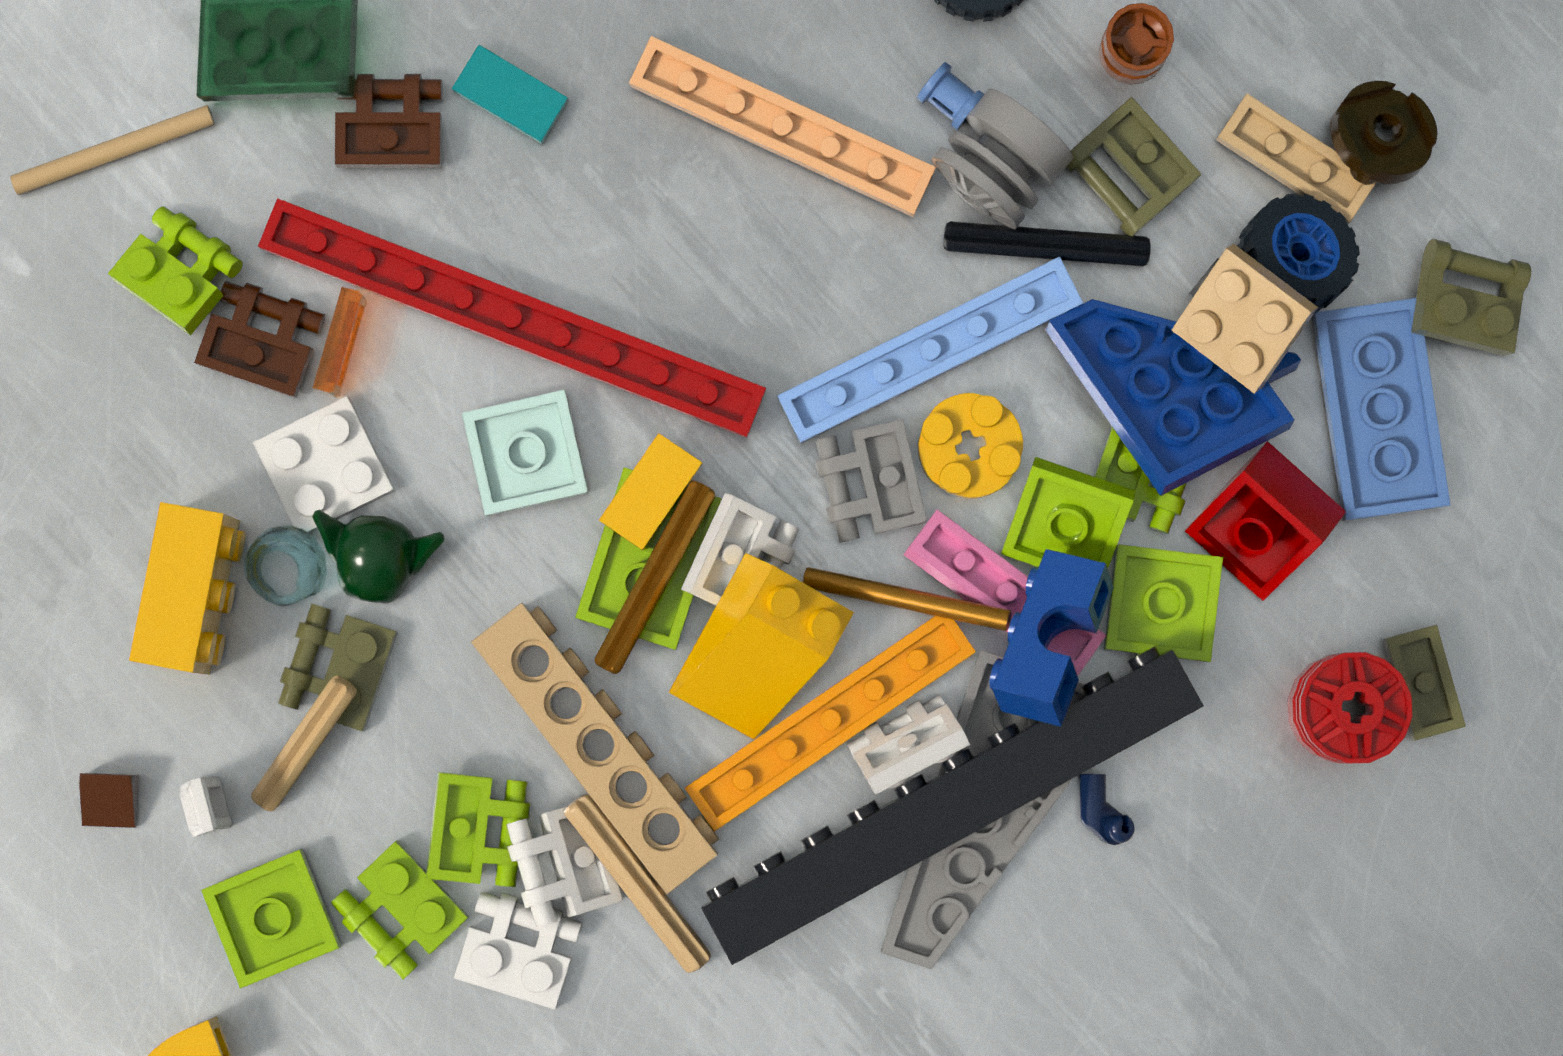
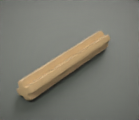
M586 794L575 799L564 811L571 824L682 968L690 973L703 967L711 958V953L591 796Z

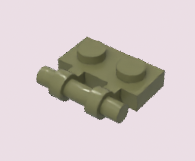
M311 604L305 623H299L295 637L300 639L290 668L284 667L280 679L284 686L278 704L298 710L304 690L320 695L327 683L334 676L338 675L351 682L356 687L357 693L336 723L365 732L398 632L346 615L340 633L336 634L325 630L331 610ZM320 645L334 650L324 679L310 675Z

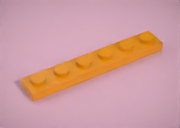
M934 616L685 787V790L715 832L970 657L976 651L955 620Z

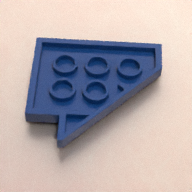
M1091 299L1049 320L1046 332L1160 496L1291 428L1295 419L1270 386V383L1297 370L1301 359L1296 353L1287 352L1263 388L1254 394L1174 333L1172 328L1176 321Z

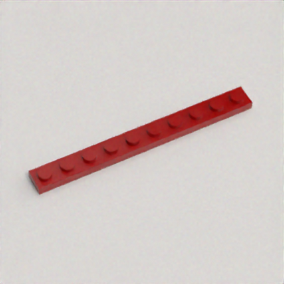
M278 198L258 244L261 250L745 438H748L766 392L765 387Z

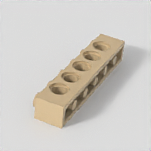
M520 603L471 641V643L666 894L670 893L718 855V852L712 845L719 840V837L701 814L692 820L680 803L687 796L671 775L667 772L659 778L647 761L655 755L640 735L634 731L627 737L615 719L622 714L603 689L594 694L582 679L589 673V670L570 647L562 653L550 636L557 629L541 608L537 606L530 611L525 604ZM538 646L547 652L549 665L542 675L530 677L521 668V656L528 648ZM564 688L576 690L582 701L579 713L570 719L559 717L553 709L555 694ZM598 729L607 731L614 740L612 754L602 761L592 759L585 750L587 736L592 731ZM628 771L638 772L647 783L646 794L638 802L625 801L617 791L619 778ZM667 813L678 821L680 832L674 842L661 844L652 838L649 826L651 820L657 814Z

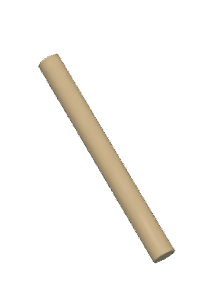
M205 105L11 175L10 179L16 194L21 195L212 126L215 122L209 106Z

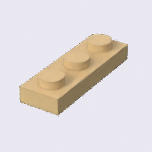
M1247 93L1216 139V141L1299 195H1311L1316 200L1321 202L1324 200L1331 204L1332 209L1337 213L1340 212L1346 218L1345 222L1347 225L1352 221L1376 182L1370 185L1359 183L1353 178L1350 168L1344 164L1335 150Z

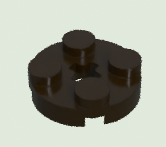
M1370 81L1353 88L1332 115L1329 122L1332 142L1338 156L1350 168L1353 178L1365 185L1375 182L1397 184L1413 178L1429 160L1432 148L1437 141L1436 121L1426 103L1413 92L1406 96L1401 91L1394 90L1393 88L1396 84L1388 81ZM1375 123H1379L1383 130L1391 129L1394 136L1389 141L1379 138L1374 131L1376 129Z

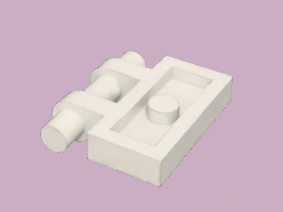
M725 493L681 590L716 606L745 553L758 558L760 552L765 554L763 561L779 569L782 568L784 563L789 564L795 552V549L791 548L799 528L780 520L773 538H771L768 534L776 516Z
M940 695L923 704L918 700L905 707L906 713L880 727L877 722L863 729L865 735L847 744L854 760L859 765L875 795L887 788L900 786L910 776L935 763L945 762L952 758L957 751L970 745L962 727Z
M567 807L538 815L544 836L532 838L527 819L506 825L512 845L507 846L511 862L517 861L526 890L521 893L525 908L531 907L536 927L557 921L551 900L562 897L568 918L623 901L618 883L565 816L564 811ZM549 851L557 882L546 885L537 854Z
M480 892L475 912L493 917V925L490 932L472 926L469 928L454 979L556 1009L572 957L553 952L552 949L556 937L576 943L582 922L562 917L563 911L553 908L557 921L536 927L531 907L525 908L523 904L517 903L518 897L502 893L501 897ZM511 923L539 931L536 946L508 938L507 934Z

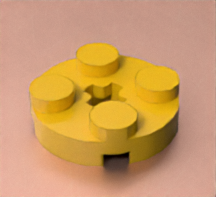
M975 393L958 394L940 402L923 422L917 444L918 457L927 478L940 489L965 499L982 498L1004 487L1019 468L1023 451L1022 432L1012 412L995 397ZM968 431L971 432L974 438L982 437L985 442V446L979 449L980 458L973 461L970 460L968 454L958 455L955 447L962 442L961 434Z

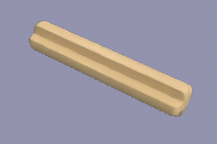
M336 675L327 683L252 792L251 798L254 803L270 812L280 805L356 695L357 689L351 682Z

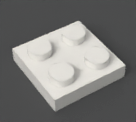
M348 396L253 442L299 537H303L318 529L312 518L316 510L320 509L338 520L395 491Z

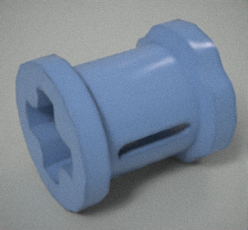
M944 62L927 81L916 99L922 104L927 101L952 120V127L959 130L967 122V115L984 96V93L980 90L973 91L951 73L952 66Z

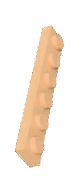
M653 36L650 37L629 81L630 87L911 217H914L936 169L931 164Z

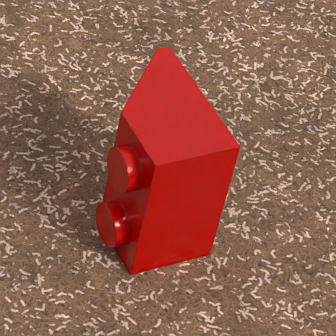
M1267 441L1230 479L1187 527L1185 532L1212 556L1223 557L1222 565L1258 598L1264 601L1326 540L1346 511Z

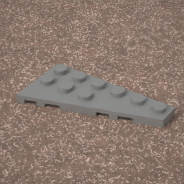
M979 650L957 717V721L962 727L970 745L957 751L955 755L969 748L974 757L992 747L987 738L1003 728L1016 723L1021 731L1038 722L1037 720L1000 710L993 690L990 689L989 680L992 667L998 658L1003 659L1001 656ZM1078 682L1070 703L1085 696L1081 688L1084 684ZM942 766L940 768L938 776L945 773ZM1071 780L908 868L880 952L932 969Z

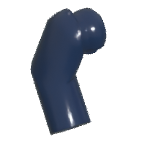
M1080 774V819L1082 824L1104 843L1118 845L1130 840L1135 830L1134 822L1128 815H1122L1106 802V774Z

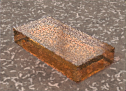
M341 287L312 387L320 394L335 398L341 394L367 303L366 298L360 291Z

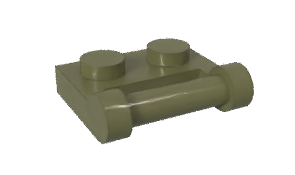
M1130 97L1070 150L1074 158L1066 167L1070 173L1074 170L1077 171L1122 221L1123 224L1120 228L1126 235L1130 236L1137 234L1201 176L1198 169L1133 97ZM1101 146L1148 197L1149 200L1139 209L1091 157Z
M1431 239L1423 253L1411 333L1502 356L1515 353L1523 294L1531 278L1530 264L1514 259L1508 263L1452 249L1449 242ZM1448 269L1501 283L1499 296L1444 283V271Z

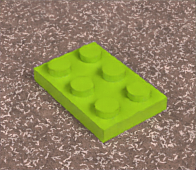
M623 468L615 495L633 470ZM683 494L643 551L605 525L575 616L576 619L611 629ZM715 496L639 639L677 650L694 595L681 590L722 498Z

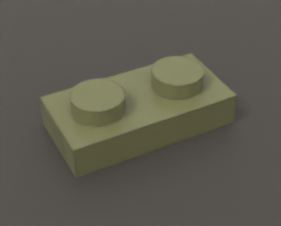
M1432 625L1383 639L1389 663L1402 674L1411 693L1412 719L1408 728L1411 741L1466 727L1438 626Z

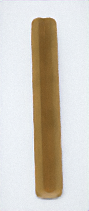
M694 480L689 483L596 654L595 663L597 666L612 674H618L623 668L715 498V492L710 487Z

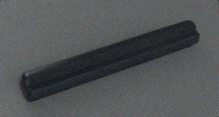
M953 221L946 223L943 238L944 249L953 252L1055 259L1060 256L1061 260L1132 266L1147 265L1151 251L1150 239L1146 236L1030 227L1012 229L1004 225Z

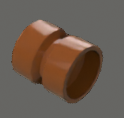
M1145 3L1129 4L1115 13L1106 27L1099 46L1100 62L1107 74L1116 81L1129 85L1141 84L1156 76L1171 53L1174 42L1173 26L1166 14L1157 7Z

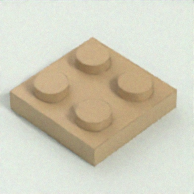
M1232 244L1225 249L1172 328V331L1255 394L1263 388L1318 307L1238 246Z

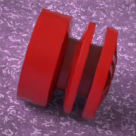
M1367 652L1332 654L1310 663L1294 680L1287 699L1288 722L1297 741L1313 756L1332 763H1371L1390 754L1405 738L1412 719V697L1402 674L1387 660ZM1354 694H1357L1356 702L1360 705H1365V712L1363 715L1354 716L1353 721L1350 722L1351 715L1347 711H1342L1343 701L1352 700Z

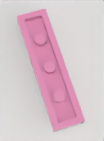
M939 510L935 511L903 554L965 601L1011 610V619L1016 612L1021 613L1027 599L1026 582L1028 576ZM1079 629L1066 630L1055 636L1047 649L1070 656L1078 676L1107 635L1099 629L1097 634Z

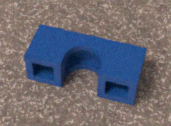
M1046 549L1039 567L1034 566L1031 569L1026 582L1027 599L1021 613L1016 612L1010 621L1008 628L1009 645L1003 659L998 658L995 661L990 674V689L993 690L1002 712L1062 726L1079 679L1070 656L1052 652L1047 648L1055 636L1066 630L1079 629L1097 634L1114 589L1106 563Z

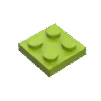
M1035 457L1001 554L1039 567L1044 552L1048 549L1106 563L1108 568L1133 504L1136 491Z
M1118 544L1116 546L1112 577L1114 589L1109 602L1106 627L1107 636L1105 637L1104 649L1140 654L1156 646L1160 654L1167 650H1173L1178 659L1211 662L1223 557Z
M303 849L201 890L240 989L341 948Z

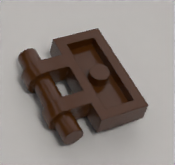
M358 74L357 79H337V100H356V112H335V165L337 168H442V115L440 112H421L422 100H442V79H422L421 74H405L404 79H375L374 74ZM375 100H403V112H374Z
M225 281L221 288V293L224 296L220 301L236 306L232 320L211 313L194 363L257 386L297 398L314 349L294 341L300 328L319 334L324 324L325 314L308 309L306 302L291 298L287 302L264 294L262 287L251 283H246L243 287ZM258 313L281 321L277 334L274 335L250 327L254 315Z

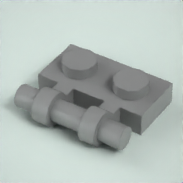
M903 419L852 431L851 434L856 451L840 455L836 436L816 440L820 458L819 461L815 462L819 478L824 477L831 504L830 507L826 508L829 523H835L839 543L859 539L860 536L855 518L869 514L871 515L875 535L927 522ZM860 468L866 498L851 501L845 472Z

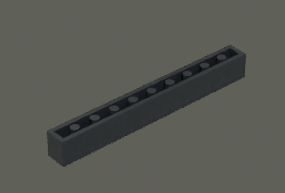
M1156 646L1128 660L1127 662L1132 670L1113 680L1108 671L1082 685L1081 688L1085 696L1070 703L1061 727L1038 721L1020 731L1016 723H1013L989 736L987 739L992 747L973 757L968 748L940 763L945 773L928 782L920 774L896 787L894 791L898 798L879 808L876 801L873 800L850 812L847 816L851 824L832 834L827 825L801 839L800 842L804 850L790 858L785 859L780 851L753 866L757 876L738 885L736 879L732 877L708 890L706 893L710 901L702 905L701 909L730 963L734 965L1202 708L1204 705L1174 651L1167 650L1160 654Z

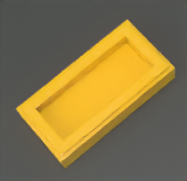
M658 433L599 521L643 551L703 463Z

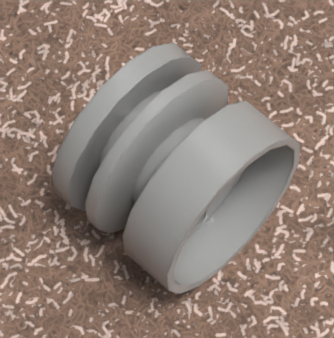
M988 89L966 118L974 132L979 136V139L975 140L968 135L954 131L950 135L948 142L956 153L941 147L932 157V163L948 181L953 191L967 204L981 214L990 216L1009 228L1016 229L1025 218L1024 213L1016 203L1033 209L1038 202L1037 196L1025 180L1029 178L1041 185L1051 187L1074 157L1059 136L1027 108L998 90Z

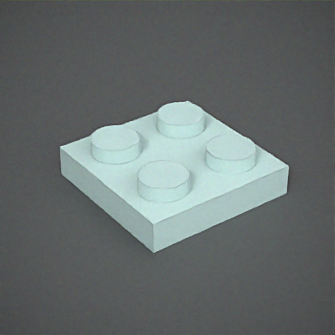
M565 390L462 413L486 517L589 493Z

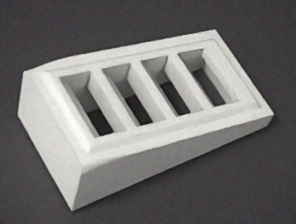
M218 776L201 777L181 785L180 798L188 829L193 837L231 827L232 821L221 779Z

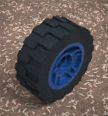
M1295 193L1286 194L1281 199L1277 197L1271 200L1249 221L1239 236L1241 240L1237 246L1316 305L1318 308L1315 313H1317L1323 307L1325 309L1352 283L1353 279L1351 278L1357 273L1359 263H1357V257L1360 255L1359 245H1356L1354 239L1356 235L1352 227L1349 228L1345 222L1346 218L1340 212L1337 213L1332 209L1331 204L1324 200L1322 202L1316 200L1314 196L1307 194L1303 196H1296ZM1294 257H1296L1297 259L1302 258L1303 261H1298Z

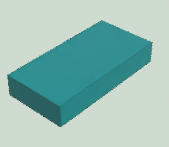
M481 45L477 46L452 87L454 93L541 145L569 102L568 97Z

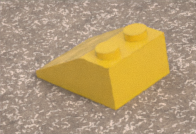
M745 553L668 693L746 736L755 739L829 659L854 612L774 565Z

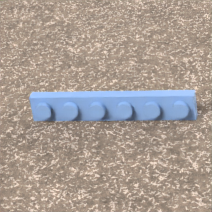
M1059 256L777 395V398L800 444L1048 323L1049 320L1082 305L1083 302Z

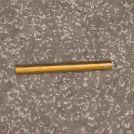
M811 567L806 568L803 577V583L818 591L1008 631L1012 611Z

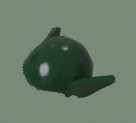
M320 509L314 511L312 516L321 534L326 551L336 563L337 578L341 589L346 595L367 602L386 604L397 599L405 590L410 578L422 569L429 557L444 542V534L441 532L414 538L412 532L403 523L384 516L361 515L352 519L346 525Z

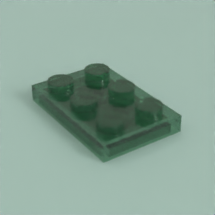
M201 0L196 96L203 102L354 97L358 0Z

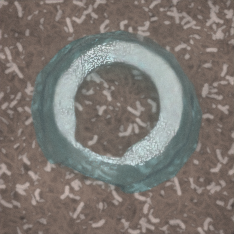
M291 525L277 526L263 532L249 546L244 560L245 577L254 591L266 601L281 607L316 595L322 589L328 572L326 555L317 540L304 529ZM281 551L294 559L298 569L297 590L287 595H277L275 590L265 582L261 573V564L269 552Z

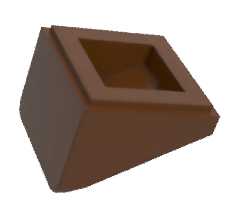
M80 773L79 790L82 826L136 828L139 775Z

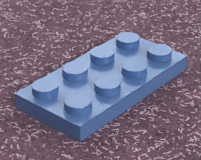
M1416 298L1320 311L1312 316L1340 506L1346 511L1342 517L1343 521L1450 506L1425 336L1411 333Z

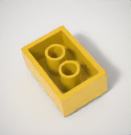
M160 502L129 661L210 675L212 665H220L225 646V635L218 634L222 613H230L235 595V583L228 582L232 561L239 562L241 560L245 544V531L239 530L240 520L223 513Z

